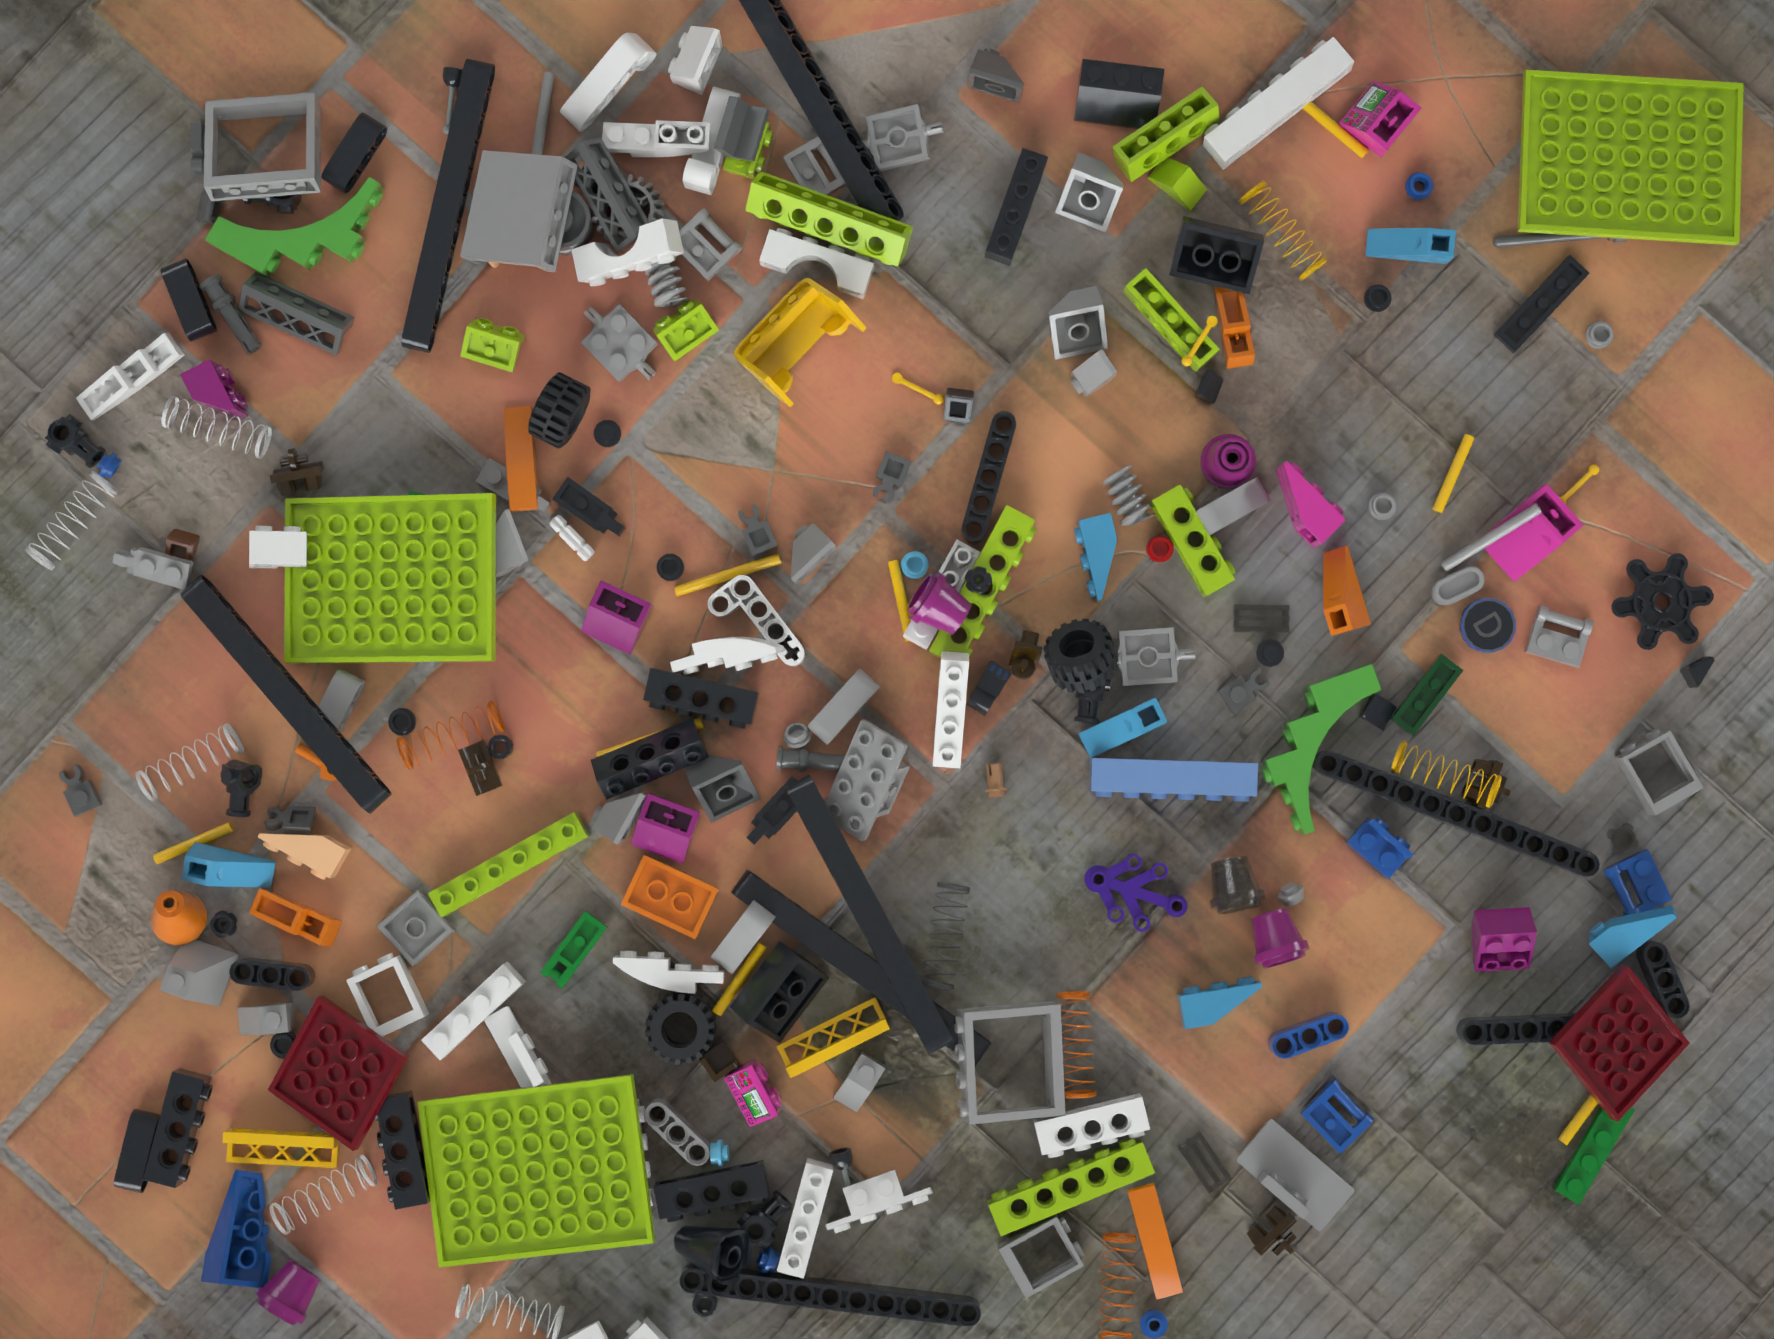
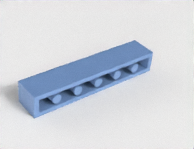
M1090 758L1089 791H1096L1095 797H1112V792H1123V798H1140V793H1151V799H1167V794H1178V799L1195 800V795H1206L1205 800L1222 801V795L1233 796V801L1250 802V796H1257L1258 763Z

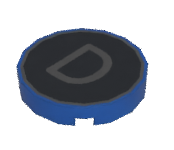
M1490 598L1472 602L1464 609L1460 623V633L1463 640L1470 648L1484 653H1493L1506 647L1511 642L1516 630V620L1511 609L1505 603Z

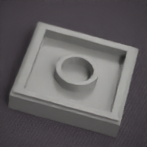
M417 889L377 925L380 931L412 967H415L456 930L445 917H440L434 904L420 889Z

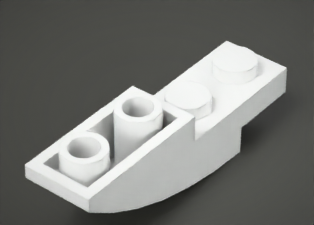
M656 120V124L603 122L602 140L609 152L630 153L632 157L647 158L691 155L709 151L711 123Z
M956 539L939 572L945 575L946 581L959 592L965 582L967 571L972 569L981 552ZM911 620L903 637L927 650L938 629L921 622L915 623Z
M717 638L693 643L692 647L695 655L672 661L670 664L673 673L683 671V675L700 671L698 666L706 663L708 668L725 663L726 668L735 666L736 671L752 667L751 661L761 659V663L778 659L776 654L784 652L785 649L783 645L759 638Z
M620 951V955L613 957V964L627 974L649 985L665 990L695 994L697 992V983L723 984L725 982V970H719V965H702V969H691V964H675V968H670L671 957H664V952H648V956H637V951Z

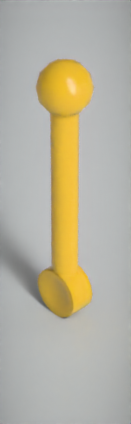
M1215 316L1207 318L1206 327L1188 355L1182 358L1181 362L1184 366L1188 367L1192 364V357L1211 327L1217 325L1218 320Z
M900 373L892 375L893 383H901L933 399L937 405L943 403L944 397L941 394L935 395L903 379Z
M1595 464L1591 465L1588 472L1562 497H1559L1565 505L1566 500L1592 475L1599 473V467Z

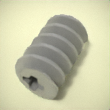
M656 262L651 264V269L644 271L645 275L651 276L647 283L653 287L651 295L657 297L654 300L656 307H673L689 299L687 297H680V294L686 291V288L677 287L676 284L681 282L683 278L674 277L673 274L679 271L680 268L678 266H671L670 263L672 262L664 264Z
M1133 465L1110 474L1103 481L1104 486H1113L1107 492L1108 496L1117 495L1112 501V505L1122 506L1116 512L1117 516L1126 515L1121 521L1122 526H1132L1155 515L1145 513L1151 507L1150 504H1141L1146 494L1136 493L1142 485L1132 484L1137 474L1127 473Z

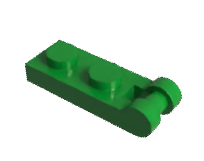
M585 911L540 973L546 978L548 976L557 982L556 985L563 989L608 926L588 911ZM559 961L567 967L564 973L555 967Z

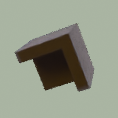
M724 1040L699 1058V1061L714 1083L735 1069L739 1064V1061Z

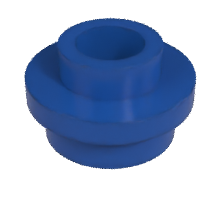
M1414 173L1405 183L1406 193L1414 200H1423L1431 194L1433 182L1425 173ZM1414 184H1422L1423 190H1415Z
M113 452L110 456L107 454L103 456L97 466L101 470L99 476L112 478L122 462L121 459L117 458L116 453Z
M771 1246L759 1252L756 1265L759 1266L760 1273L766 1274L768 1272L772 1274L775 1271L779 1261V1252L774 1251V1248Z
M1149 1310L1142 1315L1140 1328L1145 1336L1155 1339L1165 1334L1168 1322L1162 1312ZM1153 1320L1159 1322V1326L1156 1329L1149 1327L1150 1322Z

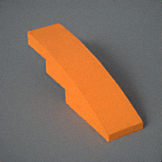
M531 405L504 408L507 483L511 512L539 509L535 437L528 433V424L532 413Z
M1154 1182L1127 1189L1156 1300L1183 1293Z

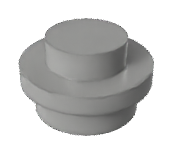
M1603 321L1592 323L1585 333L1587 343L1595 349L1607 347L1614 337L1611 326Z
M1378 493L1370 499L1368 510L1375 519L1386 520L1395 513L1396 502L1391 495Z
M793 723L785 730L784 741L788 747L801 748L811 740L810 730L802 723Z
M1295 882L1282 886L1280 888L1281 892L1277 895L1279 901L1283 902L1285 906L1296 905L1305 898L1303 885L1296 884Z

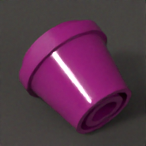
M1219 435L1204 447L1200 459L1201 470L1204 477L1212 485L1221 489H1234L1242 486L1253 475L1256 466L1255 452L1252 446L1238 435ZM1228 454H1235L1237 461L1235 463L1228 462Z
M937 572L935 575L929 574L912 597L907 611L910 613L909 619L913 622H921L952 635L965 620L972 604L946 581L945 575Z
M1287 908L1271 911L1251 919L1256 955L1254 956L1256 965L1262 964L1263 968H1270L1306 956L1305 951L1309 949L1308 942L1303 940Z
M289 1259L264 1287H259L255 1293L259 1297L257 1302L267 1311L291 1325H295L296 1322L302 1324L307 1317L306 1311L321 1279L302 1265Z

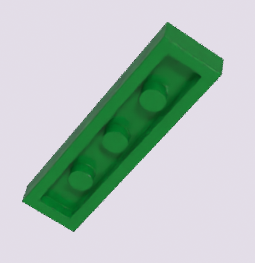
M1600 1107L1553 1190L1580 1205L1635 1109L1630 1108L1616 1122L1611 1120Z

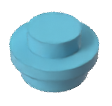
M909 552L902 559V571L909 578H921L928 570V560L921 552Z
M722 1139L710 1144L711 1164L718 1165L719 1168L724 1167L725 1162L729 1161V1146L724 1145Z

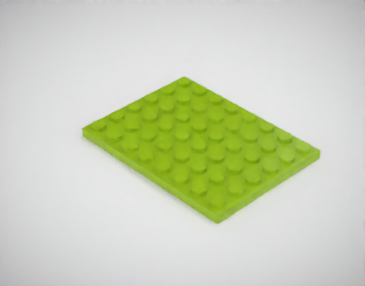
M1525 70L1523 73L1517 232L1737 245L1740 242L1744 83Z
M496 494L285 498V527H301V532H307L306 567H285L284 663L496 661Z
M634 1074L426 1099L417 1102L439 1268L653 1244L656 1241Z

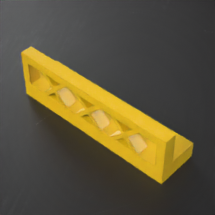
M873 997L777 1045V1048L786 1065L785 1069L789 1077L792 1078L889 1030L890 1025L876 997ZM873 1005L880 1019L870 1024L860 1021L859 1018L862 1010ZM858 1012L856 1019L849 1017ZM843 1019L854 1022L852 1032L846 1036L834 1033L837 1022ZM857 1024H860V1025H863V1026H864V1027H862V1028L856 1030ZM833 1025L832 1031H829V1030H826V1029H825V1028H827V1027ZM819 1031L830 1035L827 1045L822 1048L809 1045L813 1034ZM833 1036H834V1037H837V1038H840V1039H838V1040H836V1041H834V1042L831 1043V1040H832V1037H833ZM809 1037L807 1044L800 1042L801 1040ZM793 1044L805 1047L802 1058L791 1063L784 1048ZM808 1048L815 1050L814 1052L806 1055Z
M229 1128L223 1132L222 1143H227L226 1162L326 1168L338 1167L340 1142L328 1133ZM235 1144H248L252 1149L246 1156H234ZM262 1145L276 1146L280 1152L273 1158L265 1157L259 1148ZM289 1147H303L307 1153L301 1159H293L286 1150ZM317 1148L332 1149L331 1161L321 1160L314 1151ZM255 1152L258 1157H250V1156ZM281 1154H283L286 1158H278V1157H279ZM310 1155L314 1160H306V1158Z

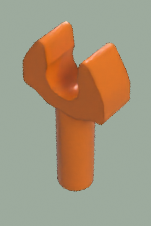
M302 743L298 745L295 753L319 766L320 778L326 781H337L336 777L312 749Z

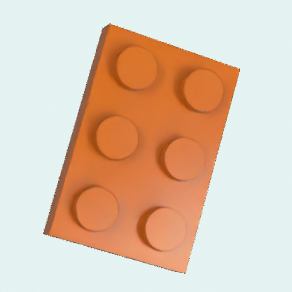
M644 854L620 905L696 939L719 888Z

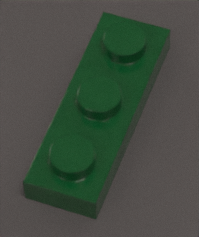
M1439 654L1390 720L1411 736H1414L1463 672V669L1443 654Z

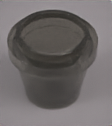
M1247 856L1232 857L1211 863L1212 899L1209 901L1211 910H1217L1218 914H1230L1261 906V901L1266 899L1263 889H1260Z

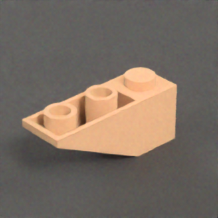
M260 833L258 835V838L264 841L263 846L274 852L281 850L288 854L287 860L298 866L302 864L312 868L310 872L323 880L326 877H336L352 849L329 835Z

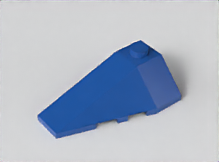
M235 1170L205 1254L201 1282L253 1288L264 1287L268 1283L271 1254L270 1251H267L266 1245L268 1226L264 1225L263 1209L265 1208L262 1173Z

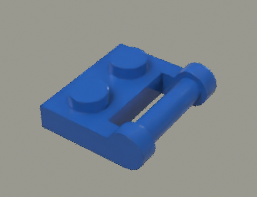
M1647 849L1603 869L1606 878H1610L1624 907V916L1649 911L1672 900ZM1624 870L1640 901V904L1636 906L1620 875Z
M1336 1078L1331 1080L1300 1112L1339 1154L1374 1121L1369 1112L1365 1113L1342 1090L1341 1083ZM1332 1095L1357 1120L1353 1127L1327 1101Z

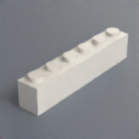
M1334 37L1327 42L1322 40L1312 49V54L1307 58L1300 57L1290 66L1291 70L1285 75L1280 73L1269 82L1267 89L1263 92L1258 90L1248 98V103L1241 109L1236 107L1231 110L1226 116L1227 120L1220 125L1215 123L1204 133L1203 147L1224 170L1303 109L1306 104L1312 102L1352 70L1354 60Z

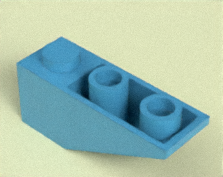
M1436 228L1367 229L1365 257L1447 264L1454 258L1456 230Z
M1111 513L1078 520L1077 528H1073L1076 543L1082 544L1084 554L1080 555L1083 571L1088 570L1090 581H1086L1090 597H1095L1096 602H1100L1103 598L1117 542Z
M1155 697L1078 734L1089 757L1092 758L1167 723V720Z
M195 842L185 855L181 880L205 886L271 887L276 861Z
M1244 977L1237 979L1238 984L1227 985L1226 981L1210 983L1211 988L1200 990L1199 986L1183 988V993H1177L1182 1027L1189 1029L1213 1025L1262 988V982L1254 981V977Z

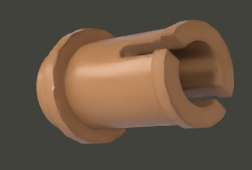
M1002 763L985 765L988 787L985 793H988V798L1005 797L1004 791H1007V788H1004Z

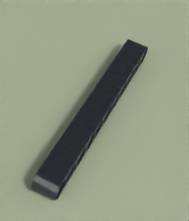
M739 0L859 207L900 221L904 217V213L899 202L780 0Z
M468 58L464 63L402 333L401 346L404 348L430 353L434 344L493 86L495 64Z
M199 575L180 593L187 605L361 808L371 814L392 795L385 783L210 580L203 575Z
M1322 751L1315 756L1312 765L1313 769L1324 777L1572 874L1590 877L1599 870L1600 862L1598 857L1589 851L1336 752ZM1326 755L1331 757L1333 761V766L1329 771L1323 770L1320 764L1321 759ZM1352 765L1358 769L1359 773L1354 781H1350L1346 775L1347 769ZM1376 776H1380L1384 780V786L1380 791H1376L1372 786V780ZM1402 786H1406L1410 792L1408 799L1405 801L1400 800L1398 797V790ZM1428 796L1433 797L1435 800V807L1431 811H1427L1424 807V800ZM1457 806L1461 811L1460 818L1457 821H1453L1449 815L1451 808ZM1480 816H1483L1486 820V827L1482 831L1477 830L1475 822ZM1506 826L1510 827L1512 831V836L1508 841H1504L1501 836V831ZM1534 836L1538 844L1535 850L1530 851L1527 847V841L1530 837ZM1559 846L1563 850V857L1556 861L1553 858V851ZM1585 856L1589 861V866L1585 871H1581L1578 864L1580 859Z
M807 775L785 787V790L928 1054L930 1055L954 1042L811 776Z
M746 869L731 890L733 895L748 906L755 900L776 916L772 923L909 1019L877 960L753 872ZM934 1002L954 1040L947 1047L955 1052V1045L958 1044V1033H955L954 1024H956L955 1016ZM973 1029L976 1066L992 1043Z
M693 1263L685 1266L679 1279L681 1288L690 1294L964 1327L976 1325L981 1317L978 1301L974 1297L808 1276H804L803 1279L775 1272L772 1274L768 1272L762 1274L758 1270L741 1269L738 1274L741 1278L733 1284L717 1287L713 1282V1278ZM689 1272L697 1273L700 1277V1282L697 1284L689 1283L686 1280V1274ZM744 1279H751L755 1283V1288L751 1291L744 1290L740 1282ZM772 1282L780 1283L783 1291L779 1294H773L769 1291L768 1285ZM804 1285L810 1289L811 1293L807 1297H800L796 1294L795 1289ZM827 1289H834L838 1293V1297L835 1300L829 1301L824 1298L823 1292ZM855 1292H860L865 1295L866 1299L863 1303L856 1304L851 1301L850 1296ZM887 1295L893 1299V1303L889 1307H882L879 1305L878 1299L881 1296ZM910 1299H917L921 1305L917 1310H909L905 1306L906 1302ZM938 1302H943L948 1305V1310L943 1314H938L933 1310V1306ZM964 1306H973L976 1309L974 1315L971 1317L963 1316L960 1312Z

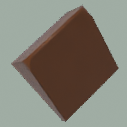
M173 529L167 536L165 554L194 561L200 536L183 530Z

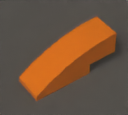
M1213 286L1226 369L1254 365L1255 351L1250 333L1251 323L1244 293Z
M259 888L249 911V914L291 934L302 936L320 946L332 947L342 923L341 920L263 888Z

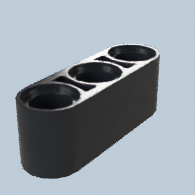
M361 113L325 166L321 176L322 180L345 194L349 193L381 145L388 128L366 113Z
M186 258L161 268V275L187 338L192 342L217 332L215 321L203 291L199 288V281L189 260Z
M1651 940L1646 941L1636 949V957L1651 994L1669 1017L1682 1018L1689 1012L1690 1005L1668 949L1662 943ZM1654 946L1657 950V955L1653 960H1649L1647 952L1649 948ZM1662 972H1665L1667 975V982L1663 986H1660L1658 983V976ZM1676 998L1678 1006L1676 1010L1670 1012L1668 1007L1669 1001Z
M243 958L235 961L229 970L230 977L235 983L248 986L300 991L311 986L315 980V972L311 966L294 962ZM242 964H246L250 968L251 973L248 978L243 977L240 973ZM269 967L277 970L278 978L276 981H271L268 978L267 971ZM297 970L305 974L306 980L302 985L295 981L294 975Z
M139 1109L132 1111L115 1173L114 1187L143 1193L146 1189L148 1181L143 1180L160 1114Z

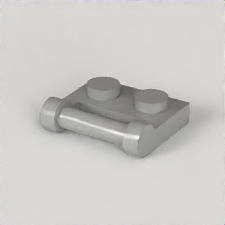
M819 137L783 157L785 164L800 186L828 196L847 187ZM819 149L836 180L829 183L812 154L813 151Z
M704 208L679 232L684 251L681 255L709 281L732 258L738 255L743 247L737 241L734 242L710 218L711 214ZM700 225H703L726 249L723 254H720L696 230Z
M1539 605L1524 652L1579 668L1594 621L1587 618L1580 620L1551 611L1547 606ZM1545 620L1579 630L1577 638L1543 628Z

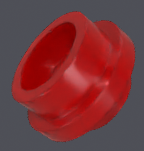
M1164 535L1152 537L1146 545L1148 557L1158 563L1170 559L1174 551L1172 541Z

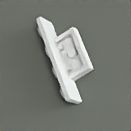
M506 1006L488 1016L484 1021L520 1087L552 1084L546 1074L548 1069L541 1058H537L533 1051L535 1048L533 1041L527 1033H523L510 1007Z
M895 1170L842 1188L851 1216L828 1223L826 1228L827 1230L834 1229L835 1234L851 1228L849 1223L860 1219L861 1224L877 1219L876 1213L884 1210L889 1215L903 1210L901 1204L912 1201L914 1206L929 1200L928 1195L932 1194L933 1191L929 1187L904 1196Z

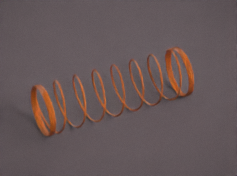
M492 700L488 701L487 704L489 720L482 709L479 708L490 724L494 735L496 734L489 710L499 732H505L501 715ZM476 706V707H475V710H474V712H475L476 724H475V722L473 721V719H472L471 717H470V719H471L472 722L474 723V725H475V727H476V729H477V731H478V733H479L481 739L483 740V738H482V736H481V733H480V730H479L477 718H476V708H479V707ZM462 713V724H463L464 730L462 729L461 725L459 724V722H458L454 717H450V719L453 718V719L458 723V725L460 726L461 730L463 731V733H464V735H465V737H466V739H467V741H468V744L470 745V742H469V740H468V737H467V734H466V731H465V727H464L463 713ZM449 719L450 733H449V731L447 730V728H446L444 725H443V727L446 729V731L448 732L450 738L452 739L456 750H458L457 747H456V744H455V742H454V738H453L452 731H451L450 719ZM436 724V731H437V737H438V739L436 738V740H437V742H438V744H439V746H440V748H441V750H442L443 755L445 756V753H444V751H443V749H442V746H441V743H440V739H439V735H438V729H437V724ZM424 728V730H423V735H424L425 744H424L423 741H422V743H423V745L425 746V748H426V750H427V752H428V755H429L430 760L432 761L431 755H430V753H429V751H428V747H427V744H426L425 728ZM411 733V746H412V748L410 747L409 744H408V746H409V748L411 749L412 753L414 754V757H415V759H416V762H417V764H418V766H419V762H418V760H417V757H416V755H415L414 748H413L412 733ZM399 737L396 739L400 756L405 766L409 770L413 769L412 757L406 745L408 742L404 738ZM402 746H403V749H404V751H405V753H406V756H407V758H408V761H407V759H406V757H405V755H404V752H403V750H402Z
M1069 991L1056 994L1058 999H1082L1061 1005L1090 1000V998H1085L1090 996L1089 991ZM1061 1009V1011L1081 1013L1061 1018V1020L1072 1016L1090 1014L1091 1012L1067 1011ZM1061 1023L1062 1025L1080 1027V1028H1074V1029L1066 1030V1031H1063L1062 1033L1067 1032V1031H1071V1030H1076V1029H1082V1028H1090V1027H1092V1026L1070 1025V1024H1063V1023ZM1062 1037L1063 1039L1079 1040V1042L1069 1043L1063 1045V1047L1071 1044L1093 1041L1092 1039H1072ZM1063 1051V1052H1065V1053H1071V1054H1083V1055H1078V1056L1069 1057V1058H1066V1059H1064V1060L1071 1059V1058H1075V1057H1080V1056L1094 1055V1053H1074V1052ZM1064 1065V1066L1073 1067V1068H1083V1069H1077V1070H1073V1071L1066 1072V1073H1064V1075L1067 1074V1073H1070V1072H1074V1071L1086 1070V1069H1094L1095 1067H1076V1066ZM1064 1078L1065 1080H1069V1081L1082 1082V1083H1077V1084H1072V1085L1066 1086V1087H1064V1089L1067 1088V1087H1070V1086L1079 1085V1084H1085V1083H1093V1082H1096V1081H1079V1080H1070V1079ZM1071 1090L1065 1092V1098L1071 1099L1089 1098L1097 1095L1095 1090Z
M1118 1232L1104 1233L1102 1235L1103 1241L1116 1243L1135 1242L1137 1238L1133 1234ZM1114 1237H1127L1130 1239H1119ZM1102 1241V1243H1103L1105 1246L1110 1247V1248H1113V1249H1117V1250L1106 1251V1252H1104L1103 1254H1105V1253H1107V1252H1112V1251H1132V1252L1136 1251V1250H1134V1249H1119V1248L1111 1247V1246L1106 1245V1244ZM1104 1258L1105 1260H1107V1261H1109V1262H1113L1114 1264H1108V1265H1105V1266H1103V1267L1101 1268V1271H1102L1104 1274H1107V1275H1109V1276H1112V1278H1107V1279H1104L1103 1281L1109 1280V1279H1115V1278L1135 1279L1134 1277H1118V1276L1110 1275V1274H1108V1273H1105L1102 1269H1103L1104 1267L1110 1266V1265H1118V1264H1122V1265H1136V1264H1134V1263H1119V1262L1110 1261V1260ZM1103 1286L1104 1288L1109 1289V1290H1112V1291L1103 1293L1102 1295L1107 1294V1293H1112V1292H1121V1293H1135V1292H1134V1291H1127V1290H1119V1291H1118V1290L1110 1289V1288H1107V1287ZM1104 1301V1302H1106V1303H1108V1304H1112V1305L1102 1307L1099 1311H1100V1313H1101V1310H1102L1103 1308L1111 1307V1306H1121V1307H1134V1306H1133V1305H1130V1304H1113V1303H1109V1302H1107V1301ZM1102 1314L1111 1319L1099 1323V1327L1107 1331L1098 1334L1099 1339H1110L1103 1336H1121L1133 1339V1333L1112 1332L1100 1326L1102 1322L1109 1320L1133 1321V1319L1113 1318Z

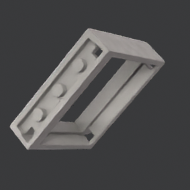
M301 92L292 95L274 94L267 97L205 101L204 189L211 201L321 193V107L315 93ZM306 114V169L217 176L218 121Z
M1054 1001L957 1009L954 1030L955 1033H958V1044L955 1045V1057L959 1061L960 1072L956 1074V1083L958 1089H961V1100H958L957 1107L960 1108L962 1120L968 1124H980L1066 1115L1061 1004ZM1042 1014L1046 1106L977 1112L973 1020Z

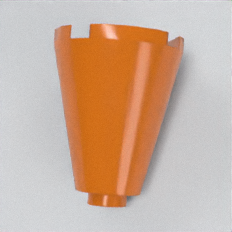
M168 890L162 892L157 897L151 912V926L156 936L162 941L175 946L187 945L197 940L208 921L207 910L202 900L195 894L187 891Z

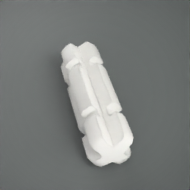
M561 515L555 516L550 521V526L560 533L559 536L574 551H578L577 554L582 560L587 561L594 555L595 551L592 547L584 543L585 540L571 525H567V521Z

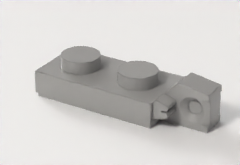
M489 458L476 482L509 501L507 468ZM537 488L539 510L546 513L551 503L539 496L542 490Z
M144 547L139 549L132 548L130 551L119 549V551L114 553L112 562L113 564L127 567V572L134 576L183 590L189 586L193 561Z

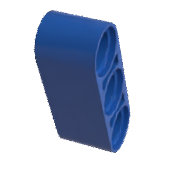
M1325 1013L1274 1032L1269 1037L1268 1047L1279 1058H1291L1342 1039L1348 1033L1349 1024L1338 1013ZM1332 1019H1338L1340 1021L1339 1030L1330 1033L1328 1023ZM1312 1028L1315 1034L1314 1038L1310 1042H1304L1302 1040V1033L1304 1030ZM1281 1038H1287L1289 1042L1288 1048L1282 1052L1277 1051L1276 1042Z

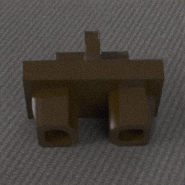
M293 448L288 449L287 458L279 459L281 467L289 465L290 467L275 469L273 474L270 475L271 484L276 483L281 496L290 495L297 491L295 479L303 478L306 491L320 489L322 486L321 473L324 470L323 461L300 465V463L309 462L308 455H298L296 449Z
M1023 630L1021 640L1015 641L1009 665L1011 666L1012 674L1020 680L1029 679L1037 668L1043 647L1037 646L1039 633Z
M485 740L458 750L476 796L503 786Z
M1475 759L1473 761L1470 773L1476 775L1480 769L1484 771L1481 792L1493 774H1500L1504 763L1496 760ZM1482 770L1477 774L1482 777ZM1494 775L1490 779L1478 803L1476 802L1481 781L1479 786L1471 784L1464 799L1471 802V806L1486 810L1487 798L1496 776ZM1502 776L1494 803L1497 804L1501 794L1509 796L1511 793L1509 789L1504 788L1507 778ZM1467 783L1463 787L1461 797L1464 796Z
M1274 1206L1266 1214V1217L1275 1227L1267 1234L1259 1224H1256L1247 1232V1235L1255 1245L1253 1248L1261 1256L1277 1241L1279 1243L1272 1249V1252L1278 1256L1283 1250H1286L1291 1255L1294 1249L1290 1244L1297 1237L1292 1231L1284 1239L1282 1236L1297 1220L1290 1213L1287 1215L1283 1210Z

